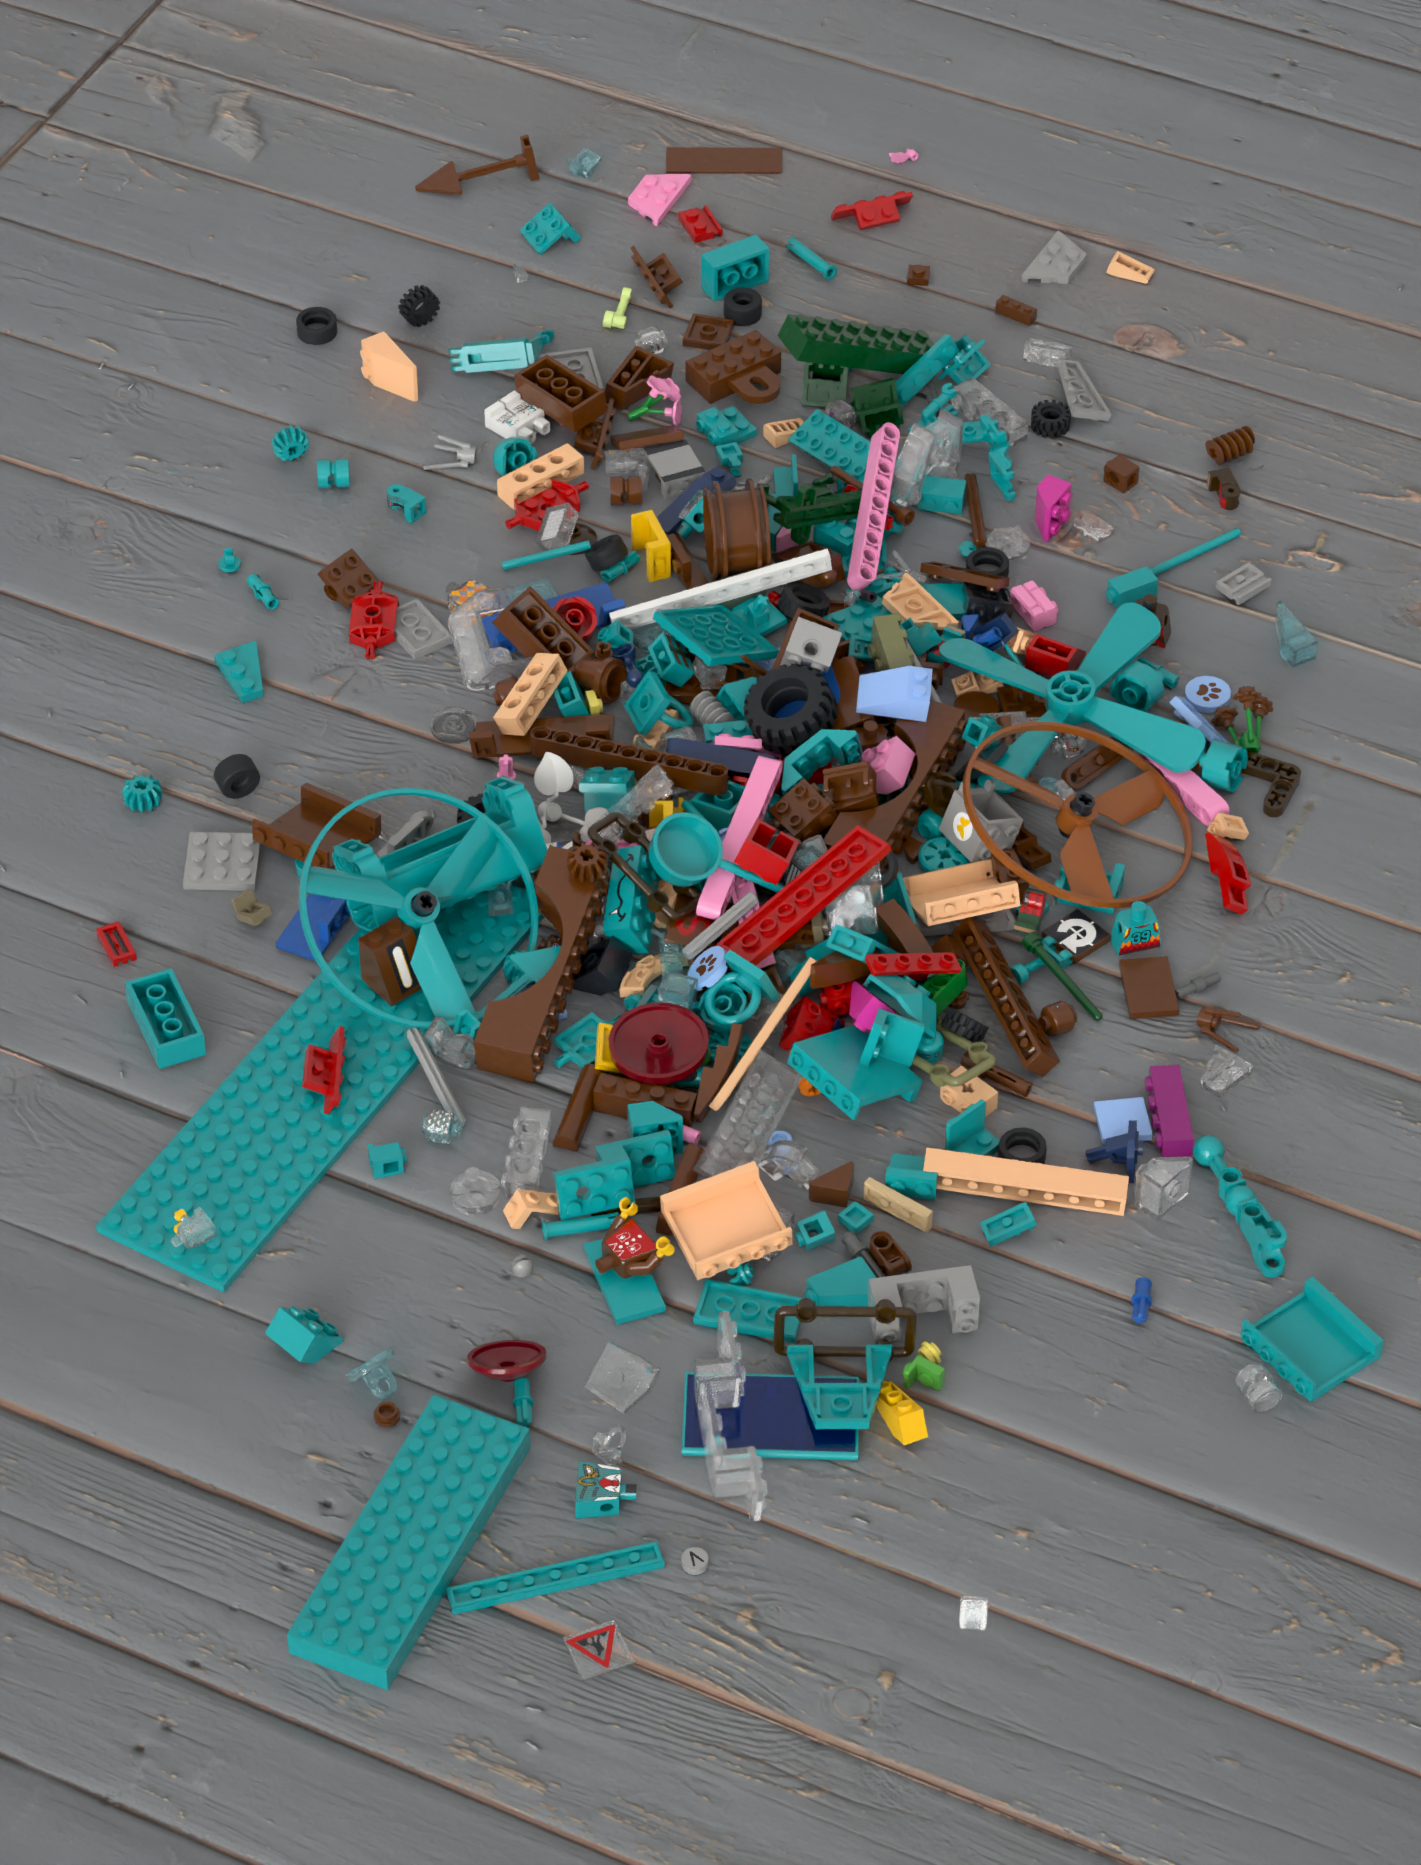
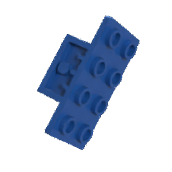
M309 894L306 898L308 919L316 945L323 955L349 918L350 913L346 900ZM298 910L275 942V946L278 949L316 961L304 936L300 911Z

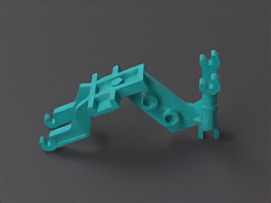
M952 383L944 384L942 386V394L933 399L922 410L921 420L908 428L909 436L911 437L917 433L918 441H922L925 437L927 439L932 438L937 446L981 441L989 443L990 477L1003 494L1004 499L1008 501L1016 499V492L1013 491V485L1009 481L1014 478V471H1012V461L1008 454L1011 445L1007 441L1006 432L1004 430L999 431L998 421H992L988 414L980 416V421L946 424L948 421H955L959 418L958 411L954 410V405L945 407L944 412L936 418L935 413L942 409L943 405L950 399L957 396L956 389H952Z

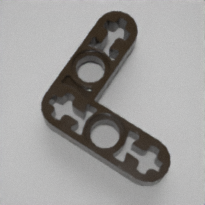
M1247 751L1246 769L1242 768L1241 773L1273 782L1264 798L1263 812L1269 817L1281 816L1299 785L1300 768L1284 761ZM1267 766L1273 768L1274 770L1265 771L1262 768ZM1279 788L1286 789L1288 792L1279 793L1276 790Z

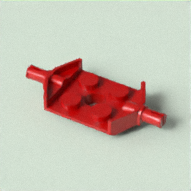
M552 479V487L519 504L515 498L514 508L516 515L505 521L506 527L511 529L520 524L521 526L542 531L579 512V493L589 489L588 483L584 480L572 486L571 484Z
M379 580L378 584L377 581H374L373 590L354 597L352 602L349 627L350 643L365 648V658L370 660V656L371 660L375 658L376 648L396 641L394 631L399 600L396 595L383 592V582ZM370 613H378L375 616H369Z

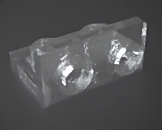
M1030 338L1029 342H1025L1023 361L1057 367L1060 359L1069 360L1072 346Z

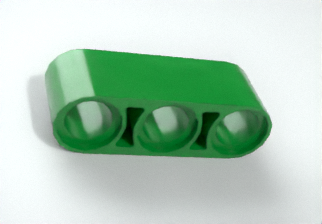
M957 959L961 967L960 973L933 974L922 985L923 988L931 993L928 998L936 1003V1017L968 985L965 963L961 959Z

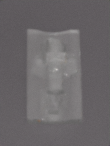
M644 448L604 451L606 474L624 473L629 475L630 472L646 471Z

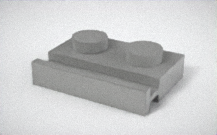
M1248 562L1216 581V589L1229 599L1236 600V604L1240 605L1270 587L1272 579L1270 577L1266 578L1262 571Z

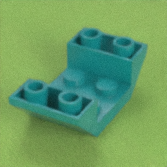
M821 729L788 755L784 761L781 786L783 796L803 778L806 781L810 779L817 769L826 766L833 757L842 766L857 763L863 753L858 733L855 730Z

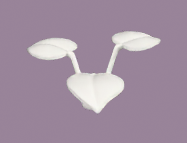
M545 752L534 775V783L540 793L544 795L554 794L538 807V814L541 817L539 824L545 844L551 843L550 833L544 830L547 827L546 821L554 822L560 817L583 825L579 832L581 840L583 842L591 840L588 837V828L611 812L601 807L592 808L586 813L585 821L563 814L561 807L553 801L559 796V792H567L571 789L573 773L570 766L561 757ZM612 823L598 832V834L603 839L615 840L619 836L617 823Z

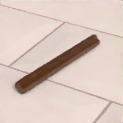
M967 473L964 480H966V496L974 546L976 548L986 547L987 539L977 477L974 473Z

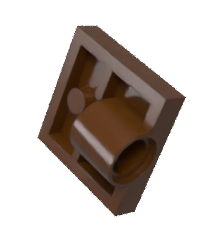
M352 548L317 574L325 583L324 591L327 597L332 601L339 600L346 609L352 605L354 597L373 590L374 581H377L378 584L377 577Z
M1011 685L997 687V697L1003 716H1011L1012 725L1036 722L1047 712L1046 698Z

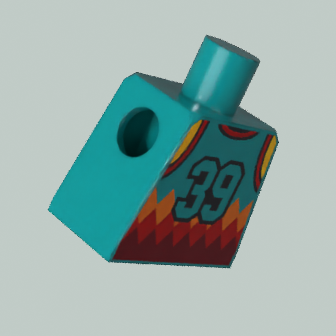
M1135 901L1132 903L1131 909L1122 910L1117 913L1110 941L1117 956L1161 947L1159 923L1151 906L1146 905L1142 901Z

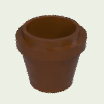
M614 657L606 659L582 658L577 663L573 674L580 689L584 691L593 690L597 699L601 698L602 703L606 704L613 703L621 696L627 682V671L622 660Z

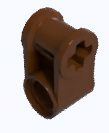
M877 1231L871 1235L869 1254L886 1277L897 1275L903 1271L907 1273L912 1270L908 1255L898 1246L889 1233Z

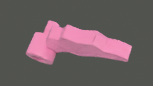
M907 149L906 153H889L892 162L899 164L905 162L908 158L915 161L918 159L919 154L914 149Z

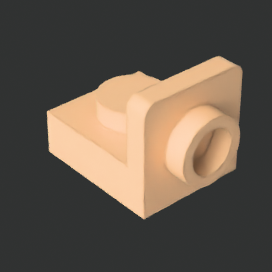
M1218 813L1207 829L1208 832L1222 838L1226 836L1231 839L1245 840L1249 835L1242 817Z

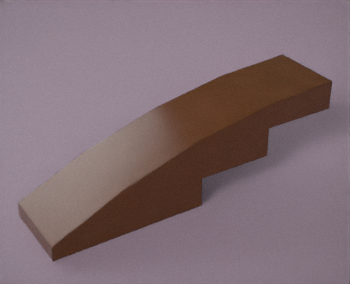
M1022 822L1012 846L1019 861L1031 871L1051 863V854L1038 845L1037 837L1026 830Z
M732 1023L728 1046H717L714 1067H703L694 1111L696 1122L701 1123L711 1110L709 1105L733 1070L744 1034L742 1024Z

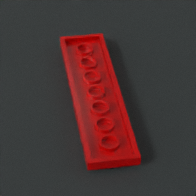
M857 825L718 942L716 946L724 948L727 952L730 949L753 965H758L892 851L890 845Z

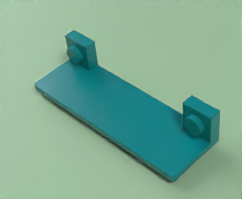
M816 409L788 438L789 442L830 468L837 466L864 484L871 442ZM896 458L893 479L895 481L901 480L908 484L913 477L905 462Z

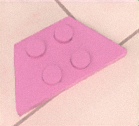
M691 174L645 175L628 197V205L634 210L639 211V214L644 218L650 217L652 224L658 226L691 183Z

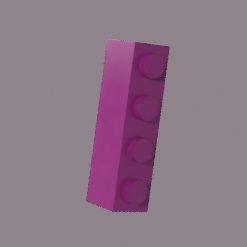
M1180 1065L1150 1066L1149 1076L1145 1077V1091H1150V1095H1148V1108L1153 1110L1154 1113L1151 1115L1152 1129H1157V1133H1155V1146L1160 1148L1162 1158L1192 1156L1194 1139Z

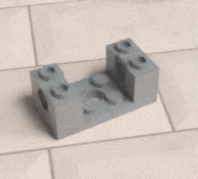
M798 617L780 665H807L820 673H827L842 633Z
M971 1265L868 1279L867 1307H875L880 1300L888 1299L895 1307H909L916 1314L946 1310L952 1334L978 1330L980 1295ZM869 1317L875 1343L880 1339H886L890 1343L901 1341L902 1331L899 1320L902 1317H896L890 1323H880L875 1317Z

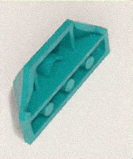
M870 974L862 985L864 988L905 1018L924 1024V1032L932 1038L936 1035V1003L928 998L931 994L920 985L915 988L916 982L907 975L901 978L898 975L873 976Z

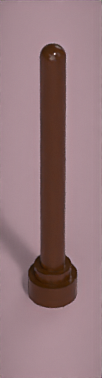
M837 466L831 467L830 472L834 476L862 491V482ZM889 500L887 510L895 514L897 522L903 526L910 525L914 520L915 511L907 506L899 507Z

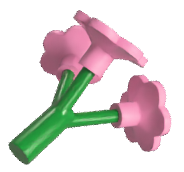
M650 376L647 384L652 388L649 392L650 396L644 405L627 414L629 419L633 421L646 413L665 414V416L673 418L674 426H678L681 422L682 414L679 387L670 378L661 379ZM668 397L674 402L673 408H665V410L650 408L660 400H665Z

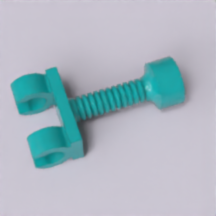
M1051 936L1045 937L1042 940L1043 948L1061 968L1070 966L1073 961L1069 957L1074 955L1068 950H1063L1056 954L1054 950L1057 947L1053 944L1057 941ZM1038 957L1024 966L1018 963L1010 969L1020 985L1028 980L1029 973L1045 964Z

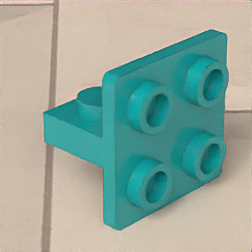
M984 339L978 343L972 341L964 348L966 352L963 349L960 350L952 361L942 368L943 372L938 378L941 380L949 374L961 390L967 388L991 365L979 351V348L986 341Z

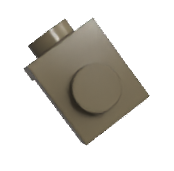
M250 889L231 899L238 921L256 926L265 922V918L273 914L269 905L256 901L254 893Z
M822 910L812 918L814 943L801 945V948H812L825 941V933H829L828 919L823 918Z

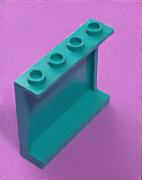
M855 1025L795 1042L787 1063L852 1120H856L859 1109L862 1106L896 1095H901L908 1102L915 1101L923 1080L905 1065L877 1056V1059L871 1058L869 1066L859 1063L869 1034L864 1033Z
M1313 1276L1305 1281L1302 1293L1253 1324L1244 1319L1241 1329V1338L1244 1343L1251 1346L1263 1361L1268 1362L1274 1367L1283 1379L1288 1380L1295 1387L1296 1391L1300 1395H1304L1310 1402L1379 1359L1384 1342L1383 1339Z

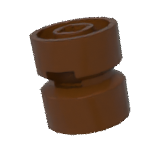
M622 476L610 477L611 505H623L625 502H628L629 505H642L641 476H629L627 480Z

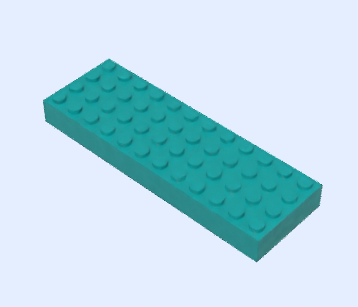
M433 1394L288 1631L289 1653L388 1690L446 1593V1587L450 1586L529 1452L530 1428Z

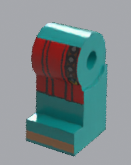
M949 624L943 629V635L940 637L942 642L932 647L928 654V662L944 664L945 669L951 663L946 662L940 657L939 647L950 639H966V631Z

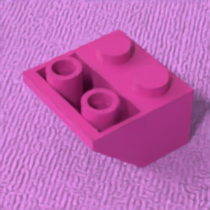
M1049 474L1037 486L1035 522L1045 542H1048L1053 535L1056 536L1063 523L1069 521L1071 516V510H1069L1070 502L1073 496L1071 493V483Z

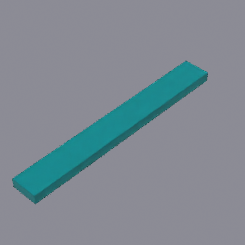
M658 1541L446 1587V1594L452 1615L661 1569L664 1568V1559Z

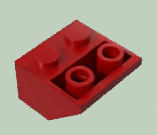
M1036 634L1026 647L1025 668L1049 677H1053L1055 674L1063 671H1075L1085 657L1086 651Z

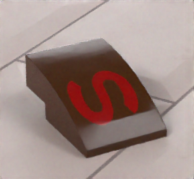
M677 894L671 908L677 911L693 899L687 895ZM696 910L679 921L669 919L666 925L664 943L683 949L715 920L697 916ZM713 941L708 947H706V948H705L701 953H699L698 955H701V954H702L704 951H706L707 949H709V948H711V947H714L715 941Z

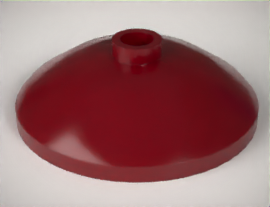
M526 1340L495 1341L471 1350L467 1355V1362L470 1368L481 1375L503 1382H511L539 1368L546 1360V1349L538 1343Z

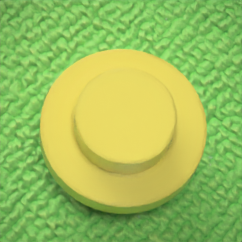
M924 1341L921 1344L922 1347L918 1349L919 1355L935 1364H939L941 1362L939 1356L942 1355L940 1349L933 1342L929 1344Z

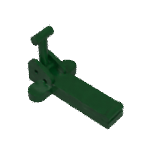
M762 483L766 503L780 511L774 514L773 520L784 528L791 529V539L799 545H803L809 540L812 525L858 517L862 495L860 490L817 497L816 488L810 484H803L799 488L797 496H778L775 498L769 494L770 485Z

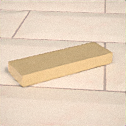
M871 1177L864 1182V1200L923 1232L928 1233L932 1228V1210Z

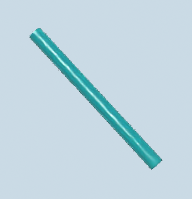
M1235 528L1150 568V570L1156 576L1241 536V531L1239 528Z

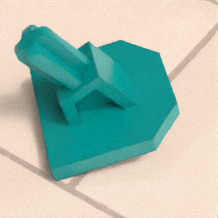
M761 594L757 598H750L732 609L736 616L762 637L787 624V618L768 601L769 598L767 596L763 597Z

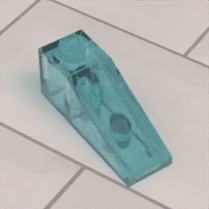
M1281 601L1277 602L1275 622L1281 657L1292 667L1316 659L1318 641Z

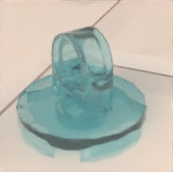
M388 1348L367 1360L360 1367L354 1368L346 1375L351 1383L363 1378L375 1397L379 1399L388 1398L396 1391L397 1382L386 1363L397 1356L392 1348ZM380 1379L388 1383V1392H383L379 1388L378 1382Z

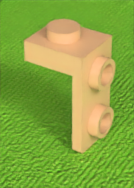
M1017 627L1019 631L1007 644L1013 652L1026 655V647L1036 634Z
M517 1189L506 1204L503 1212L512 1229H521L531 1212L559 1215L557 1196L555 1193Z

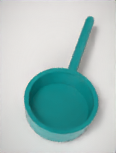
M681 812L666 817L656 828L649 844V859L653 869L663 880L676 886L688 887L696 885L713 874L719 867L777 893L785 887L780 883L775 885L771 882H766L759 875L744 870L739 865L723 859V847L718 832L711 823L696 814Z

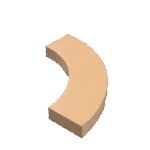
M675 946L664 949V953L646 956L638 961L636 967L630 972L628 971L623 977L619 990L620 997L637 994L643 996L648 985L656 977L669 970L689 966L688 961L690 960L683 956L681 948Z

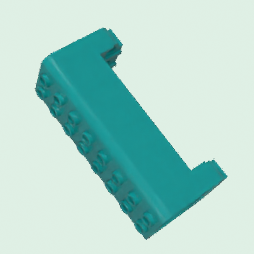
M505 776L484 783L485 789L483 790L482 802L485 813L483 814L488 816L510 838L522 856L529 873L537 871L542 866L547 853V847L529 792L524 788L523 783ZM475 817L379 858L373 853L370 844L350 839L333 847V862L336 870L373 876L391 887L402 897H405L415 888H427L477 819ZM498 837L495 852L463 895L438 898L440 910L451 908L455 903L462 900L472 899L476 894L483 891L493 890L497 885L504 882L514 881L521 875L513 857ZM346 900L354 924L368 932L398 916L397 909Z

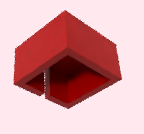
M757 818L734 862L742 869L759 875L764 881L777 885L800 841L780 831L771 849H767L766 846L776 828Z

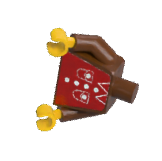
M627 1197L621 1199L619 1208L622 1212L616 1215L602 1240L603 1257L595 1261L600 1273L604 1274L614 1269L624 1279L631 1276L651 1274L656 1267L660 1266L664 1255L671 1256L674 1253V1246L670 1244L668 1238L660 1237L655 1243L633 1218L627 1219L628 1215H635L638 1211V1207L634 1202L627 1209V1206L630 1204V1199Z

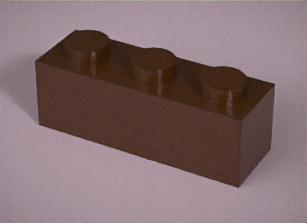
M1002 295L996 301L995 312L1028 326L1037 318V309L1005 295Z

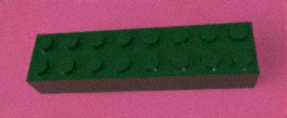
M788 314L777 335L793 357L800 362L904 374L934 345L929 335L922 330L912 331L906 328H892L887 325L882 327L871 323L860 324L855 321L830 320L819 316L807 317L803 314Z

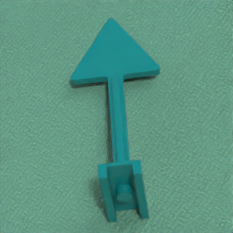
M561 946L510 955L509 960L524 975L493 1001L512 997L519 994L530 983L536 984L553 966ZM487 1006L478 1014L472 1015L466 1008H463L457 1014L452 1037L456 1039L461 1035L467 1041L466 1050L468 1052L475 1048L474 1040Z

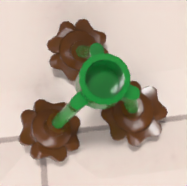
M1243 686L1239 688L1238 693L1233 696V699L1243 703L1244 710H1246L1248 732L1242 733L1241 738L1238 739L1233 729V721L1238 715V711L1234 707L1223 706L1217 708L1211 722L1215 727L1224 726L1229 731L1235 745L1241 746L1247 751L1258 753L1261 749V719H1263L1264 715H1268V712L1273 711V702L1268 701L1267 697H1263L1262 693L1256 692L1255 687ZM1251 712L1256 719L1255 734L1253 732Z

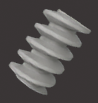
M710 691L699 693L691 703L690 712L702 726L703 724L737 721Z

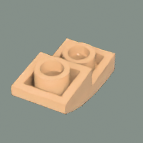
M973 671L951 679L957 697L972 691L990 694L997 692V687H1004L1003 682L981 674L975 676Z

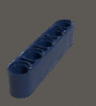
M682 738L667 739V753L723 764L728 768V777L734 778V776L749 778L758 756L779 760L777 756Z

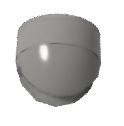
M526 1255L516 1256L512 1262L513 1274L522 1278L529 1276L533 1271L531 1259Z

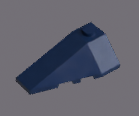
M717 466L697 479L656 517L665 534L676 533L675 531L683 522L678 518L679 514L699 489L704 490V488L708 487L711 492L712 483L718 481L721 491L732 490L737 485L734 476L720 466ZM697 514L693 517L694 521L697 519Z

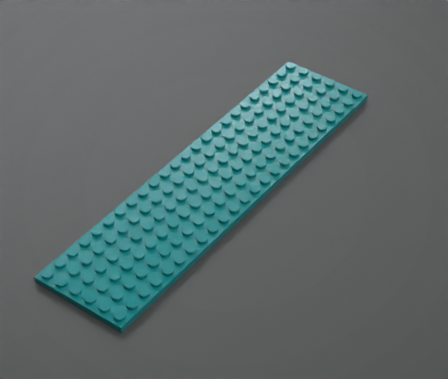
M508 882L497 885L493 890L478 893L472 899L457 902L451 908L441 909L438 916L434 919V923L471 1003L502 968L506 955H511L513 950L516 951L531 932V911L527 890ZM538 913V924L544 918L540 913ZM359 928L328 963V966L338 979L369 1005L388 1014L408 1020L443 1022L435 1019L422 989L391 1007L361 979L358 939L369 933L368 931ZM420 928L413 930L416 940H418ZM321 971L96 1225L97 1232L224 1293L420 1064L407 1038V1031L412 1028L387 1022L362 1010L340 993L327 979L323 971ZM339 1026L345 1027L344 1037L347 1040L342 1055L345 1056V1061L341 1068L343 1080L339 1087V1093L342 1096L339 1105L333 1107L331 1112L326 1114L323 1113L325 1095L302 1087L305 1051L309 1044L329 1051L331 1037ZM450 1027L420 1029L430 1051ZM184 1209L187 1217L180 1222L185 1224L187 1230L177 1235L174 1232V1226L180 1222L175 1219L174 1213Z

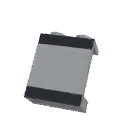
M686 439L645 450V468H654L661 480V494L664 499L681 495L706 473Z

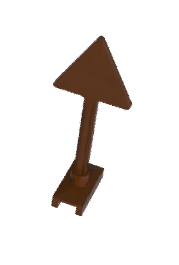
M524 135L520 137L522 154L514 155V158L459 173L456 172L453 161H450L416 185V191L461 195L460 181L516 166L517 168L525 166L531 181L538 180V170L529 136Z

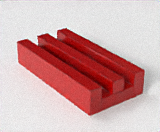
M119 921L96 928L97 936L113 967L118 966V962L128 963L127 959L130 958L132 961L137 960L136 952ZM113 930H116L118 936L120 937L127 951L126 953H123L115 935L112 932ZM104 933H107V935H108V937H109L111 943L113 944V946H114V948H115V950H116V952H117V954H118L117 956L115 955L114 951L112 950V948H111V946H110V944H109V942H108V940H107V938H106V936H105Z

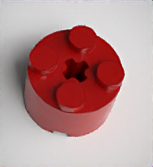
M574 596V598H563L558 601L553 610L588 644L597 625L594 606L588 600Z

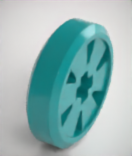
M945 836L932 838L926 841L919 849L918 864L923 873L971 863Z

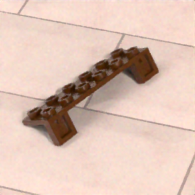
M614 714L536 718L525 736L502 734L495 721L477 722L475 731L469 734V741L473 758L532 755L530 732L535 727H549L613 741L615 716Z

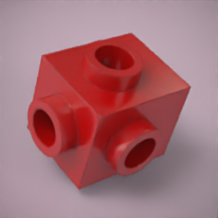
M853 981L823 987V992L819 993L820 1006L825 1007L826 1010L836 1016L849 1014Z

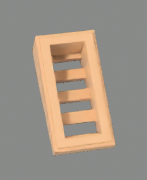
M1117 251L1106 273L1147 284L1155 269Z
M801 418L764 424L763 437L774 448H778L790 443L788 438L798 429L797 426L800 427L804 421Z

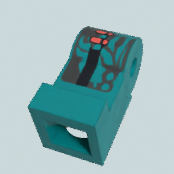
M393 484L387 488L388 507L405 514V520L409 523H414L427 513L426 497L400 484Z

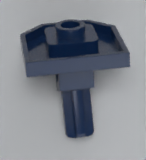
M1129 1120L1128 1133L1107 1138L1106 1145L1086 1150L1087 1161L1093 1163L1110 1158L1113 1163L1127 1164L1128 1183H1134L1135 1164H1138V1155H1143L1144 1140H1139L1137 1120Z

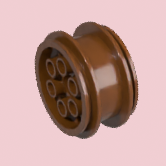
M748 478L745 483V489L721 491L718 481L712 483L711 492L708 487L704 488L703 527L706 558L711 580L715 581L717 576L719 580L728 578V575L743 574L770 566L769 518L762 483H758L755 488L753 480Z

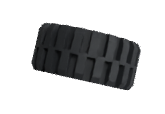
M784 664L780 665L778 669L774 670L772 668L768 670L765 676L761 675L757 678L755 685H751L748 690L749 694L745 697L743 711L755 739H762L764 749L770 752L774 751L775 754L784 755L787 752L790 755L821 729L832 730L835 724L834 719H836L838 713L836 700L826 679L822 677L819 671L807 665L801 667L799 664H791V666ZM807 701L803 708L794 715L785 718H774L777 712L788 703Z

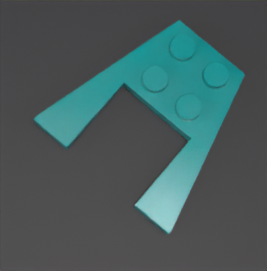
M892 1344L866 1345L867 1383H814L813 1345H787V1356L815 1429H869L892 1355Z

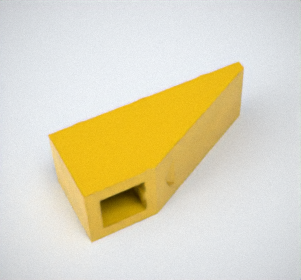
M884 1381L876 1407L893 1436L903 1445L927 1438L928 1433L923 1408L892 1381Z

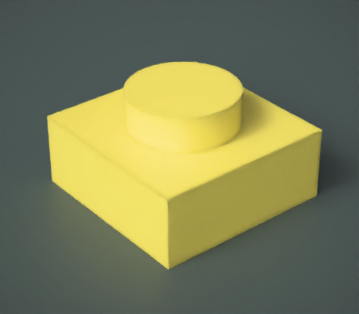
M593 690L585 691V702L590 715H600V712H603L601 698L597 699Z

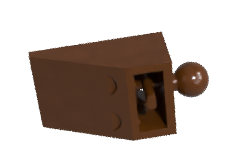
M813 541L771 554L772 559L777 564L792 558L828 549L832 570L793 582L805 583L819 589L845 580L840 553Z

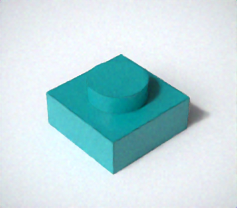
M856 1201L838 1214V1222L856 1234L874 1221V1214Z

